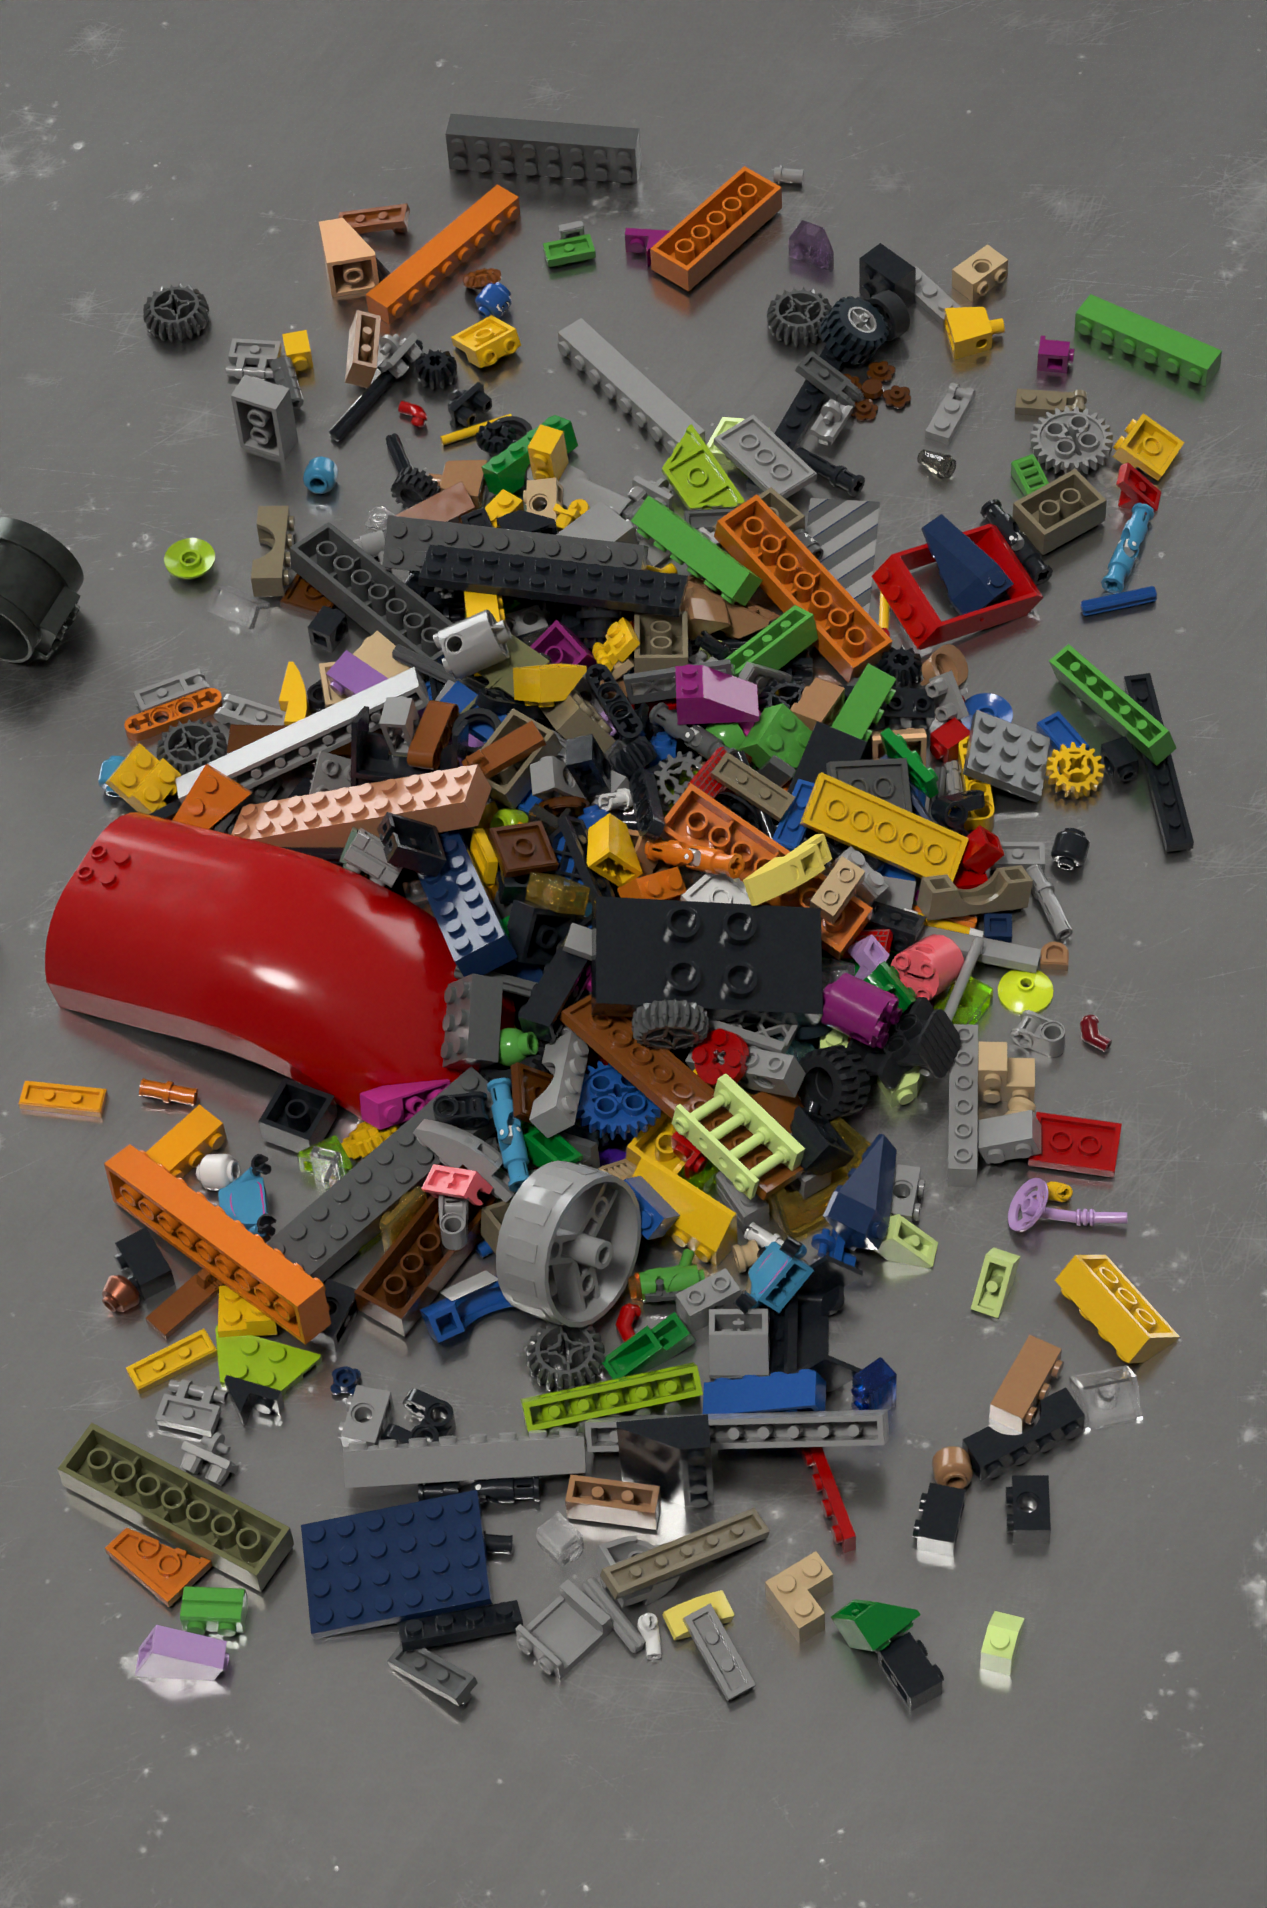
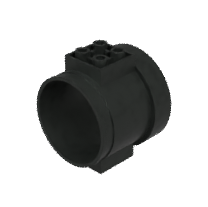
M0 517V660L19 663L28 660L34 649L45 656L48 655L51 648L57 650L65 632L70 629L76 619L75 616L81 608L77 605L81 597L77 592L83 584L84 575L74 555L56 538L32 524L7 517Z

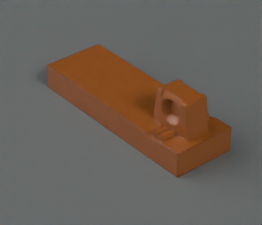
M406 203L339 212L338 218H344L358 234L392 230L396 234L408 232L410 208Z
M531 720L482 750L478 749L473 754L466 756V759L461 761L463 766L478 764L486 779H489L547 744Z
M202 1268L146 1317V1322L167 1340L219 1294V1286H225V1284L212 1276L205 1268Z

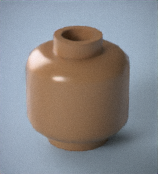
M948 1446L940 1449L933 1456L932 1468L936 1484L963 1489L972 1481L971 1459L965 1449L957 1446Z

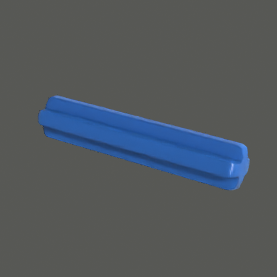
M1154 586L1083 600L1080 607L1082 614L1088 616L1154 602L1157 600V592Z

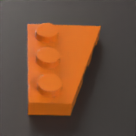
M206 764L174 816L173 821L210 829L253 792L209 764Z
M127 1527L105 1547L106 1553L168 1607L183 1595L185 1586L191 1587L212 1567L211 1560L203 1557L199 1559L187 1554V1551L178 1547L176 1549L159 1543V1540Z

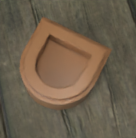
M1060 942L1045 944L1041 949L1040 969L1068 970L1069 951L1067 947Z

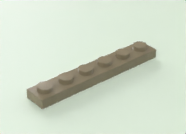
M752 1508L603 1568L600 1577L616 1600L766 1539L770 1530L756 1509Z

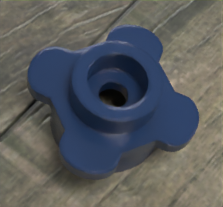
M347 1366L336 1368L332 1372L334 1382L330 1387L331 1392L334 1395H339L340 1393L354 1395L358 1379L361 1378V1372L356 1368L352 1369Z

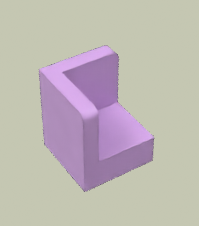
M873 935L849 946L847 950L860 965L855 977L862 980L870 975L880 963L886 962L890 955Z

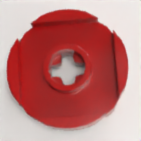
M721 1028L708 1033L704 1042L698 1044L692 1052V1060L695 1062L698 1076L705 1083L716 1086L717 1079L724 1074H727L737 1083L744 1076L748 1067L745 1063L746 1056L749 1057V1049L745 1040L740 1035ZM720 1053H726V1055L723 1057L725 1061L724 1064L717 1063V1058Z

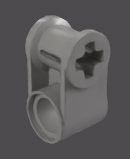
M1025 1010L1022 1012L1020 1023L1017 1028L1012 1029L1010 1032V1038L1013 1042L1021 1047L1042 1053L1047 1057L1060 1056L1065 1050V1027L1060 1022L1043 1017L1034 1011Z
M439 1195L441 1238L443 1245L449 1250H459L467 1244L468 1220L470 1216L468 1199Z

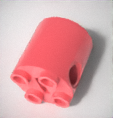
M933 934L897 954L892 960L891 966H894L899 972V979L904 986L911 987L917 994L915 999L926 997L930 1001L955 985L964 963V957L960 948L953 940L944 935Z

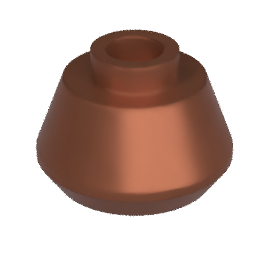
M111 1275L102 1291L104 1298L102 1302L112 1312H123L139 1304L140 1294L137 1288L122 1275Z

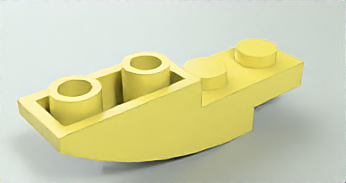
M815 834L784 857L773 858L743 879L751 906L759 905L782 895L824 871V865L832 860L825 835Z

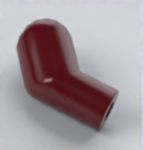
M1092 1014L1084 1016L1080 1022L1083 1040L1107 1052L1112 1040L1099 1034L1097 1024L1099 1019Z

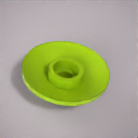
M186 538L175 542L167 549L164 556V564L167 571L181 579L201 577L209 572L215 563L213 547L208 542L198 538Z

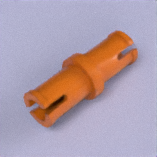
M143 1078L140 1083L139 1096L162 1099L164 1103L168 1104L173 1101L195 1106L198 1098V1089L174 1085L172 1081L162 1083Z

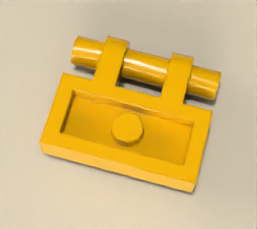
M624 617L618 622H614L605 635L606 642L604 644L600 642L595 643L592 654L597 660V664L605 665L610 672L619 660L623 663L640 645V641L631 623Z

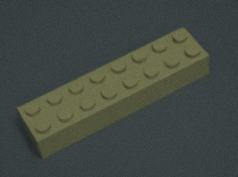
M92 1422L57 1468L63 1486L176 1547L187 1551L189 1554L199 1559L203 1557L211 1560L212 1566L260 1592L294 1545L290 1527Z

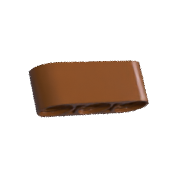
M435 700L428 702L408 749L407 763L409 766L430 770L438 769L441 751L449 744L454 722L459 717L458 704Z

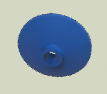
M980 693L971 696L964 702L969 716L961 718L960 721L969 730L971 729L972 717L976 710L1012 723V707L1006 699L999 695Z

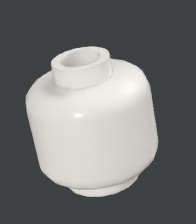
M209 1154L197 1166L196 1176L206 1190L219 1191L241 1176V1168L239 1162L230 1154Z

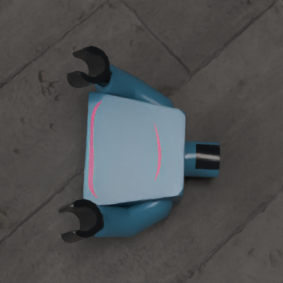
M257 1154L253 1157L251 1167L246 1172L218 1191L219 1206L234 1221L239 1220L249 1232L254 1235L258 1234L263 1239H268L275 1234L276 1229L271 1225L276 1223L277 1220L268 1214L266 1188L260 1173L264 1175L270 1174L271 1166L265 1163L269 1160L268 1157Z
M788 1235L782 1246L774 1241L769 1246L762 1247L757 1253V1261L749 1269L748 1273L751 1280V1294L745 1290L733 1304L744 1314L749 1309H754L764 1304L780 1313L814 1271L813 1268L800 1259L807 1253L806 1246Z

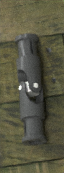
M658 703L650 711V723L655 726L660 725L673 738L684 740L687 747L707 760L720 747H724L733 756L736 752H739L735 748H728L725 746L724 741L698 725H677V712L674 713L669 710L668 705L665 703Z

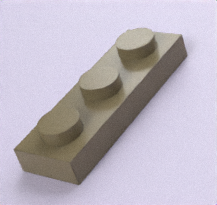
M728 752L724 754L710 776L778 822H780L795 800V796Z

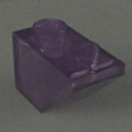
M802 220L788 238L789 256L832 272L834 270V251L825 229Z

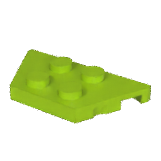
M692 424L689 425L684 436L675 446L672 455L663 465V475L669 481L688 511L737 508L746 501Z
M218 1325L215 1328L220 1384L224 1388H226L224 1379L228 1375L280 1390L283 1397L290 1387L297 1385L303 1379V1375L314 1365L318 1367L322 1362L321 1354L253 1335L219 1337Z

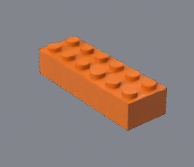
M745 166L742 167L650 248L651 270L690 291L782 209V187Z

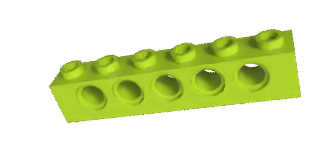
M692 1362L520 1399L525 1426L529 1432L703 1395L698 1366Z

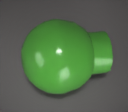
M504 1028L500 1030L499 1064L511 1067V1065L517 1062H522L527 1056L538 1052V1040L533 1032L524 1033L517 1028Z

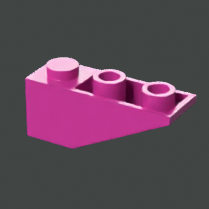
M450 1080L384 1085L360 1093L362 1120L379 1130L406 1122L448 1087Z

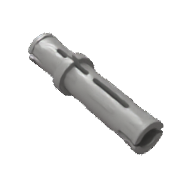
M1040 864L1028 867L1026 872L1033 880V895L1041 903L1056 938L1061 940L1068 938L1072 935L1073 930L1056 899L1053 884L1047 880Z

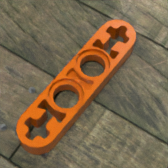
M207 688L135 714L125 721L126 735L132 741H143L162 734V732H167L169 726L177 727L178 721L185 724L189 718L194 722L199 720V718L211 716L223 705L221 692L215 688ZM186 706L193 708L188 714L179 712L181 708ZM164 715L168 717V720L163 723L155 722V719L159 716Z

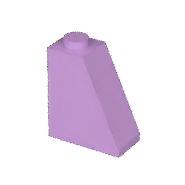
M156 1625L139 1647L135 1676L214 1681L221 1671L226 1670L228 1665L229 1653H225L227 1641Z

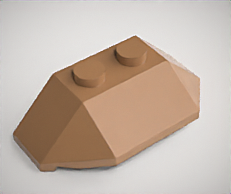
M688 576L687 588L695 586L726 603L731 626L723 628L721 631L725 632L724 634L729 638H742L767 627L780 617V615L751 601H748L745 606L738 602L732 605L721 597L723 592L720 589L714 591L703 583L705 580L701 577Z
M690 586L686 589L681 611H687L688 639L690 641L696 639L698 635L702 637L701 632L704 630L710 634L731 626L725 602L695 586Z

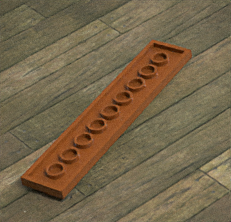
M591 995L561 1012V1018L559 1019L672 1120L677 1105L681 1104L691 1113L714 1098L715 1090L668 1049L655 1050L653 1047H645L644 1044L637 1043V1040L633 1038L632 1017L591 1015ZM721 1106L699 1122L711 1132L734 1115ZM740 1125L718 1141L730 1151L753 1134L745 1126ZM760 1144L738 1160L750 1170L773 1153L765 1145ZM778 1164L758 1178L759 1183L756 1194L763 1200L767 1199L799 1178L803 1168L799 1166L791 1171L785 1164Z

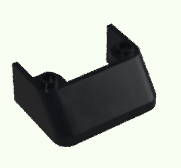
M364 706L351 722V787L437 771L412 767L408 765L407 757L389 755L390 750L385 737L379 733L369 732V707ZM464 719L452 735V743L446 745L441 751L440 765L437 770L442 771L463 766L461 761L465 760L466 756H468L469 720Z
M826 1255L809 1265L814 1271L780 1313L770 1308L769 1376L773 1372L793 1374L798 1373L802 1369H811L816 1371L826 1381V1392H832L862 1375L861 1368L829 1356L828 1346L829 1316L843 1306L845 1301L844 1287L862 1277L863 1271Z

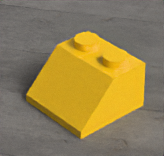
M562 663L513 668L514 700L525 701V706L553 707L555 706L554 701H564L586 673L587 667L584 665Z

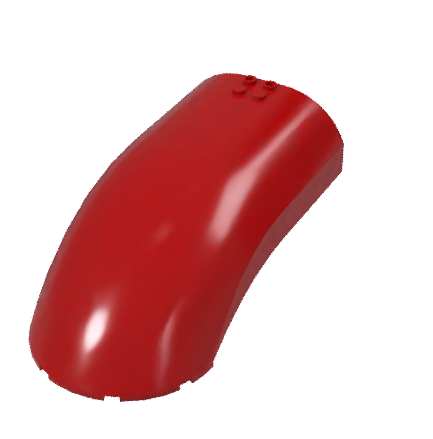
M134 812L118 817L101 832L68 881L57 902L46 940L45 975L46 983L61 1008L197 1042L256 1062L301 1084L334 1095L336 1104L356 1115L358 1120L364 1121L361 1117L360 1093L384 1085L444 1079L450 1080L451 1084L465 1072L463 1070L443 1067V1058L441 1057V1047L445 1038L443 1019L446 1015L447 1007L444 995L448 984L459 979L454 977L456 963L436 918L406 898L353 871L318 857L271 844ZM502 991L500 1030L516 1028L515 1015H517L514 995Z

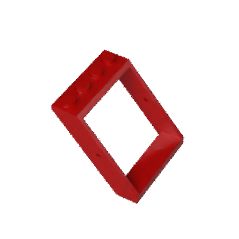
M987 524L964 531L963 533L992 558L1013 582V586L1007 592L1010 600L941 621L909 571L936 562L930 553L927 543L891 554L871 576L917 649L922 650L1026 616L1044 598L996 525Z

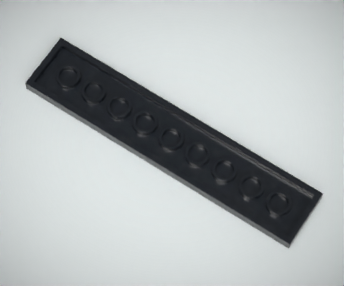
M429 545L418 577L420 586L679 617L688 585V576L675 573L653 572L650 570L537 558L519 554L513 555L493 551L471 550L468 548L446 547L443 545Z

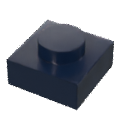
M984 913V938L1012 943V914Z

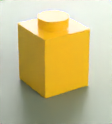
M307 330L282 334L286 357L291 358L295 371L313 368Z

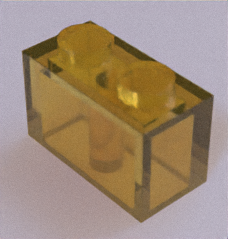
M531 872L525 900L557 913L585 915L590 888L559 875Z

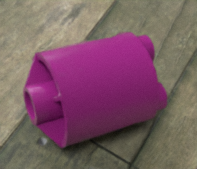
M848 973L842 974L837 981L828 984L822 993V1023L873 1048H884L889 1038L888 1031L891 1025H896L902 1015V1009L898 1008L899 999L896 995Z

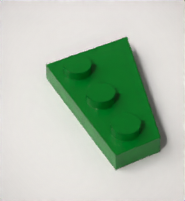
M889 727L882 731L880 736L885 755L893 759L907 758L908 776L912 784L930 799L937 795L939 791L936 782L939 779L935 771L931 767L926 768L923 765L920 755L915 750L912 752L909 750L906 741L900 734L895 735Z

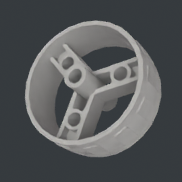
M554 1161L534 1171L522 1183L512 1198L499 1231L496 1248V1272L498 1284L507 1301L519 1310L530 1313L531 1316L568 1327L581 1328L593 1324L603 1317L624 1291L638 1256L641 1239V1215L634 1191L624 1180L608 1172L580 1163L578 1165L567 1161ZM550 1265L553 1267L557 1293L552 1297L548 1283Z

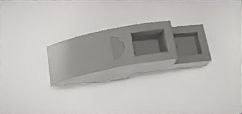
M423 1119L414 1130L413 1134L417 1137L420 1144L430 1148L445 1166L460 1168L463 1164L467 1170L477 1171L493 1187L491 1194L496 1198H501L505 1203L514 1195L515 1192L510 1191L508 1187V1182L510 1181L509 1174L500 1167L503 1163L501 1153L480 1138L455 1126L428 1119Z

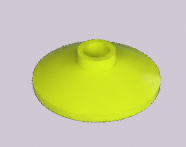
M1013 969L1007 972L998 984V998L1001 1004L1015 1014L1021 1015L1025 1010L1039 1013L1046 1009L1053 999L1054 990L1052 982L1048 976L1039 970L1036 973Z

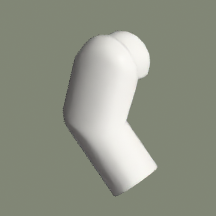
M653 1613L643 1614L638 1619L637 1628L645 1640L646 1657L649 1660L660 1659L662 1652L658 1619Z

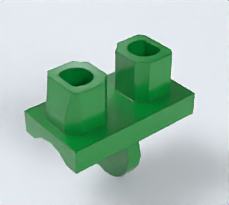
M885 961L880 963L864 979L865 982L896 995L899 999L898 1008L902 1009V1014L916 1001L917 994L911 987L904 986L899 979V972L894 966H888Z

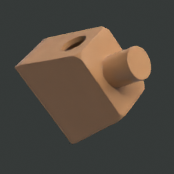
M487 460L447 461L443 475L429 473V475L433 476L432 481L438 482L437 486L440 487V492L462 481L476 509L481 508L487 487L481 467L487 463Z

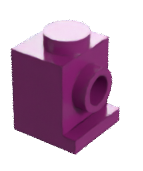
M1041 335L1037 371L1067 374L1068 363L1073 364L1075 349L1070 348V342L1046 340V336Z

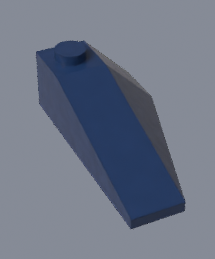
M943 514L921 528L930 553L935 558L939 567L941 581L944 580L948 590L947 596L949 601L960 615L993 605L1004 597L1013 586V582L1000 566Z
M879 1134L864 1152L862 1162L858 1168H852L849 1171V1179L846 1183L837 1186L823 1214V1217L849 1247L879 1250L889 1227L897 1149L884 1134Z

